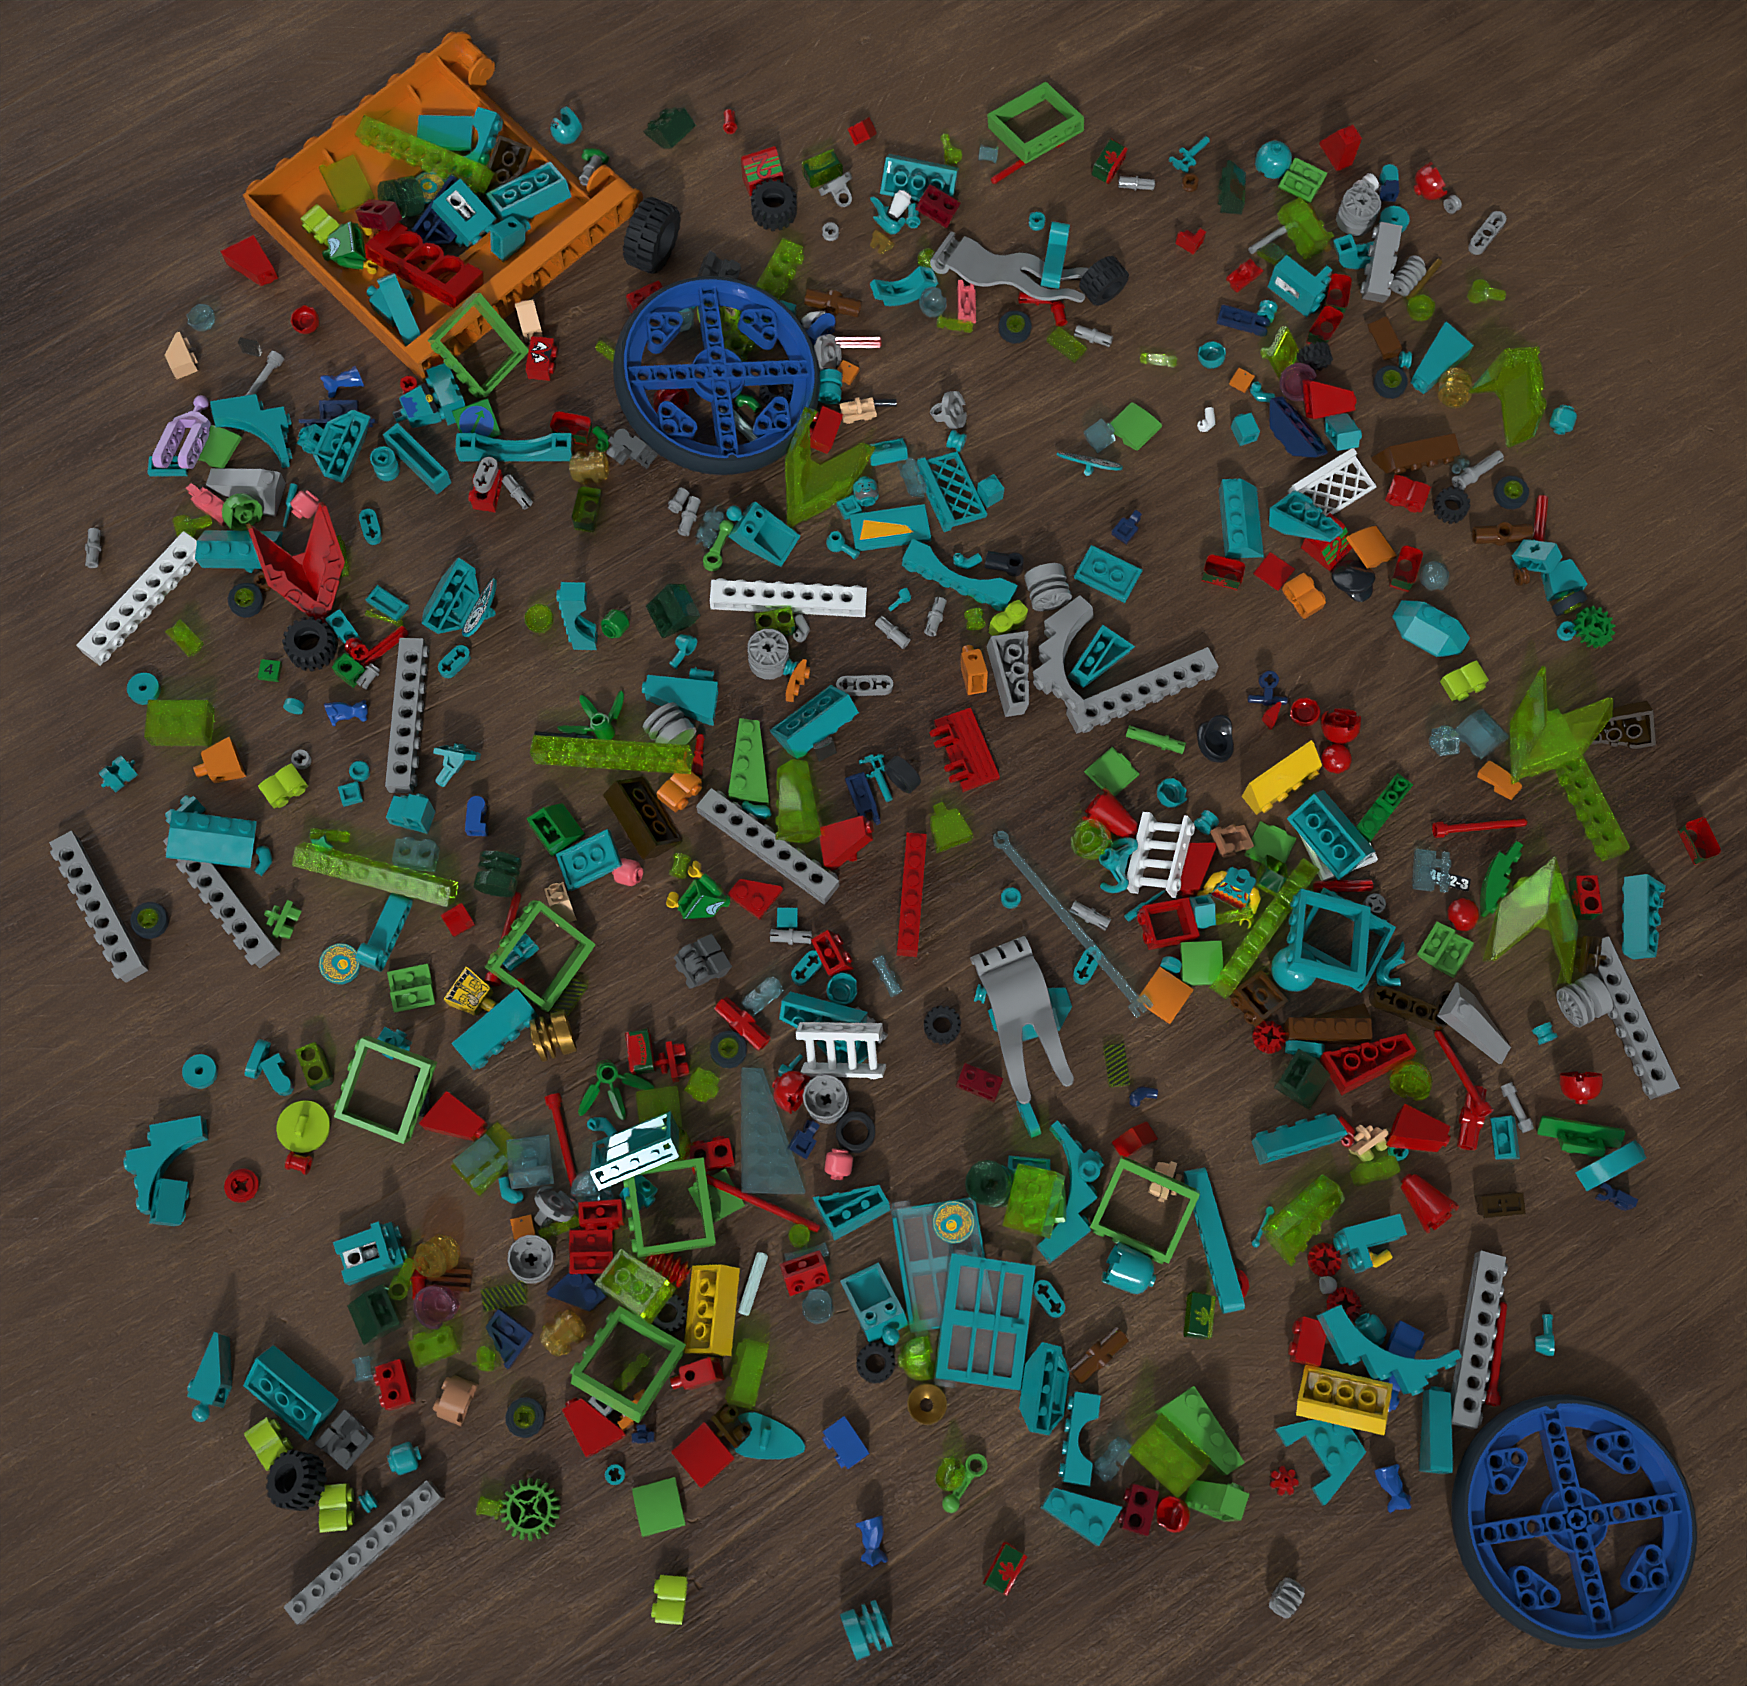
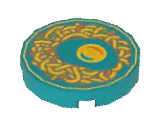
M435 171L420 174L413 182V193L416 200L424 205L430 204L447 181L446 177Z
M347 944L329 946L322 953L319 960L321 974L327 981L334 984L343 985L351 982L357 977L361 966L356 959L357 951Z
M947 1201L941 1204L934 1212L932 1226L936 1236L949 1244H958L967 1240L972 1234L975 1225L971 1209L959 1201Z

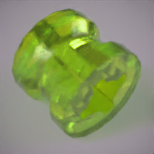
M973 608L964 613L968 630H979L985 627L986 624L985 620L982 619L983 610L981 608Z

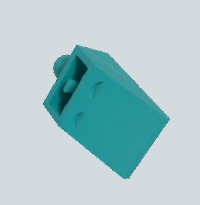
M757 502L747 506L743 514L741 509L735 505L730 506L726 511L728 519L738 521L728 537L744 549L779 567L784 564L800 538L799 534Z
M879 1262L840 1280L869 1344L883 1338L887 1345L898 1343L900 1334L897 1330L908 1326V1322Z
M216 1332L212 1335L195 1378L190 1381L187 1388L189 1392L187 1397L201 1401L192 1410V1417L197 1422H204L209 1418V1404L224 1408L232 1389L230 1337Z

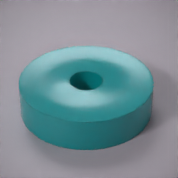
M1389 206L1382 211L1379 223L1402 226L1401 233H1403L1409 224V215L1406 210L1399 206Z
M150 673L136 674L127 684L129 697L140 705L154 702L161 692L159 681Z
M203 1054L190 1057L182 1069V1076L185 1082L197 1089L209 1087L214 1083L218 1075L216 1062ZM203 1068V1073L198 1075L197 1071Z

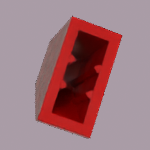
M1350 125L1323 139L1319 145L1335 170L1339 171L1353 164L1362 137L1354 125Z
M254 235L220 251L228 266L260 286L269 284L278 278L272 264Z
M1307 379L1302 380L1306 417L1317 419L1355 411L1357 400L1353 391Z
M862 815L818 828L824 866L831 871L836 870L873 840L872 832H874L872 822Z
M1189 843L1180 879L1181 888L1177 891V895L1190 898L1197 894L1216 849V843Z
M448 1091L442 1095L419 1122L425 1130L469 1141L482 1138L488 1126L483 1119Z
M1404 1103L1396 1114L1386 1146L1438 1152L1442 1146H1447L1451 1138L1448 1135L1451 1126Z
M575 1397L565 1403L566 1407L562 1409L586 1458L627 1436L622 1429L582 1398L578 1400Z

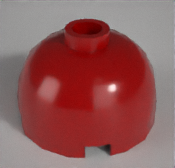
M1432 162L1427 163L1418 170L1415 175L1416 185L1413 186L1416 195H1421L1427 200H1437L1447 195V190L1443 192L1442 189L1445 183L1437 168L1432 169Z
M683 388L660 389L656 391L653 397V409L657 413L662 402L670 401L681 410L684 404L688 405V391ZM662 411L663 414L670 415L669 412Z
M1337 708L1334 709V713L1329 714V711H1326L1321 717L1322 733L1326 739L1335 744L1344 745L1351 742L1360 733L1361 716H1356L1354 710Z
M788 1071L781 1077H776L772 1088H774L773 1097L777 1105L792 1114V1111L796 1112L803 1103L804 1089L811 1080V1077L799 1071Z
M1597 1072L1560 1073L1559 1084L1563 1094L1567 1098L1575 1100V1104H1588V1100L1595 1099L1600 1094L1603 1079L1602 1074Z

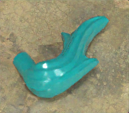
M871 197L870 200L878 211V216H874L873 219L888 234H897L906 223V220L903 217L897 222L890 219L887 214L889 206L885 207L879 199Z
M1401 942L1397 952L1389 959L1384 960L1381 957L1376 971V982L1379 986H1401L1400 978H1389V974L1396 966L1405 963V960L1402 959L1405 952L1404 942Z

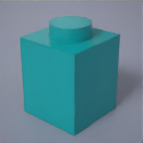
M1252 413L1239 414L1232 422L1231 429L1239 446L1257 441L1260 430Z
M993 474L978 483L977 494L988 508L1003 499L1005 488Z
M1210 894L1190 897V904L1197 928H1207L1216 925L1215 903Z

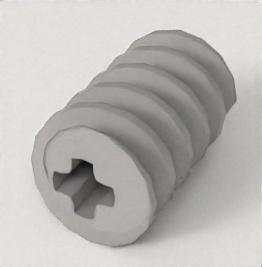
M1416 255L1409 257L1408 261L1404 263L1393 277L1390 289L1402 296L1409 295L1414 286L1418 284V281L1422 279V276L1426 274L1424 261Z

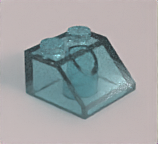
M1483 708L1470 714L1454 730L1457 733L1458 739L1463 743L1466 742L1470 747V751L1481 759L1489 755L1510 737Z
M549 1135L507 1140L508 1174L511 1189L554 1184Z

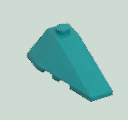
M1296 490L1270 508L1269 527L1283 534L1331 542L1343 533V529L1333 519L1326 517L1323 514V510L1320 507L1317 508L1310 497Z

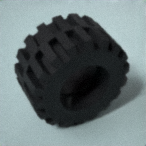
M769 179V182L763 181L762 185L758 184L751 196V211L754 221L757 222L758 226H763L765 230L770 228L771 231H775V229L783 230V227H789V223H793L797 215V198L792 186H788V183L785 181L781 183V180L778 179L777 181ZM769 203L781 204V206L776 208H771L766 205Z
M1107 256L1094 263L1085 272L1080 280L1079 288L1093 305L1099 306L1112 300L1122 291L1129 280V273L1116 257Z
M303 617L299 622L297 620L293 621L294 625L287 627L288 632H284L283 636L285 639H282L283 648L291 662L297 668L301 667L304 671L307 668L310 671H315V668L321 670L324 664L328 666L330 664L329 660H333L335 657L333 653L337 652V642L328 625L318 618L315 621L314 617H309V620ZM307 639H319V643L313 649H300L303 642Z
M288 1450L287 1453H281L280 1458L277 1457L274 1460V1465L270 1466L269 1475L267 1474L266 1478L268 1480L266 1484L267 1496L271 1498L270 1502L276 1505V1507L296 1511L309 1510V1507L315 1506L316 1500L319 1501L322 1497L321 1493L324 1492V1484L327 1482V1477H325L327 1470L323 1467V1460H319L320 1457L317 1455L296 1450Z

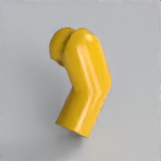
M1368 1249L1373 1267L1375 1268L1392 1259V1255L1387 1249L1378 1255L1370 1252Z

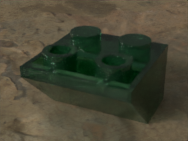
M684 107L665 108L659 113L660 116L657 119H653L647 124V128L643 132L663 149L673 148L696 124Z
M1227 160L1225 168L1222 167L1221 178H1219L1218 182L1220 194H1218L1217 205H1220V213L1242 215L1245 205L1246 173L1231 160Z
M667 584L646 605L661 638H666L690 627L701 616L685 584Z
M1298 1048L1273 1088L1310 1110L1330 1074L1317 1059Z
M384 1284L361 1294L347 1305L364 1346L404 1327L390 1290Z

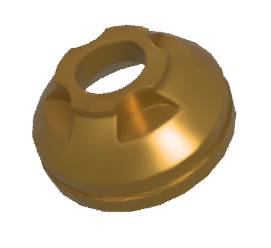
M921 1384L915 1387L908 1397V1412L920 1424H934L942 1419L946 1412V1396L935 1385ZM925 1398L930 1399L933 1403V1408L929 1412H925L920 1408V1402Z

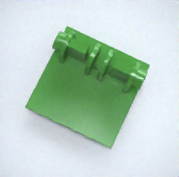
M726 1169L712 1176L734 1186ZM695 1182L688 1190L701 1213L697 1182ZM707 1184L713 1223L745 1206L742 1199Z

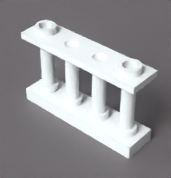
M1150 812L1142 813L1136 837L1138 848L1132 853L1126 876L1129 880L1127 889L1130 893L1138 894L1139 888L1142 885L1166 888V891L1172 898H1176L1177 891L1181 888L1180 879L1190 838L1195 831V825L1188 816L1184 815L1182 824L1157 822ZM1156 830L1180 832L1177 843L1152 840L1153 833ZM1152 848L1174 850L1173 861L1148 859L1149 850ZM1154 867L1171 870L1168 880L1143 877L1144 869Z
M800 1022L796 1030V1039L806 1042L808 1061L804 1062L801 1072L811 1078L821 1075L870 1079L883 1078L886 1064H877L875 1041L880 1040L883 1032L882 1023ZM814 1040L826 1041L828 1063H816ZM834 1040L846 1041L848 1063H836ZM855 1040L867 1042L869 1064L857 1063Z

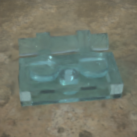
M1416 849L1414 851L1412 889L1433 891L1435 884L1440 885V892H1448V885L1451 882L1449 868H1451L1452 863L1450 853L1442 852V858L1436 859V851ZM1436 867L1441 868V876H1435Z
M485 1134L456 1157L453 1162L466 1178L472 1173L475 1174L476 1177L470 1183L476 1188L481 1183L487 1182V1178L495 1171L499 1172L508 1160L504 1155L500 1156L497 1160L494 1158V1155L500 1150ZM489 1161L491 1165L481 1172L478 1168Z

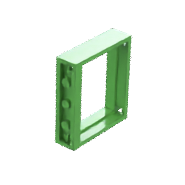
M1047 82L987 114L988 128L1025 164L1084 131V117ZM1045 99L1067 119L1027 143H1024L1004 124V122Z
M481 293L472 294L428 339L431 349L442 356L445 365L457 373L456 377L469 387V392L475 397L485 398L529 352V349ZM473 305L513 351L481 386L440 341Z
M532 900L528 906L524 907V913L520 919L517 918L511 925L512 930L509 934L500 940V946L497 951L490 954V959L487 961L488 963L485 968L514 990L517 988L527 1000L539 1009L549 1012L596 944L541 901ZM539 911L580 942L541 998L500 968Z
M365 1036L359 1039L355 1045L354 1051H356V1054L348 1065L349 1074L342 1083L341 1090L343 1092L341 1098L335 1103L334 1110L336 1112L334 1117L404 1144L411 1140L437 1062L371 1036ZM368 1048L421 1068L399 1131L347 1112Z
M1121 1155L1091 1221L1090 1228L1099 1236L1104 1237L1107 1235L1113 1238L1112 1241L1116 1244L1118 1242L1127 1244L1136 1251L1151 1255V1259L1160 1264L1164 1262L1169 1264L1199 1198L1200 1190ZM1123 1168L1190 1198L1166 1253L1099 1223Z
M704 1158L664 1163L637 1174L643 1175L694 1167L704 1238L644 1247L634 1176L623 1180L624 1188H628L629 1196H625L626 1208L631 1209L632 1217L628 1218L629 1230H634L635 1239H631L632 1251L637 1252V1258L710 1247L716 1244Z
M619 1306L615 1312L611 1311L605 1321L607 1324L604 1329L600 1328L597 1331L593 1345L586 1347L582 1355L584 1357L580 1363L576 1362L570 1372L572 1374L571 1384L639 1423L683 1356L686 1344ZM619 1321L671 1351L637 1404L584 1374Z

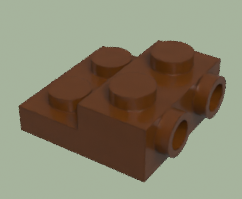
M1262 970L1238 986L1229 995L1232 1006L1239 1008L1244 1013L1245 1021L1248 1024H1253L1255 1027L1288 1002L1286 997Z

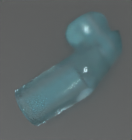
M1464 458L1458 459L1452 465L1451 471L1454 474H1459L1461 469L1464 470L1469 466L1470 461L1464 460Z

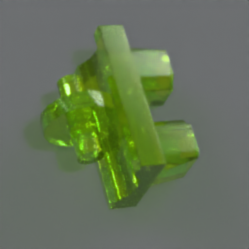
M181 619L173 627L165 631L188 657L197 654L204 645Z

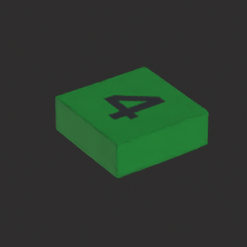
M261 659L258 679L279 682L282 668L281 661Z

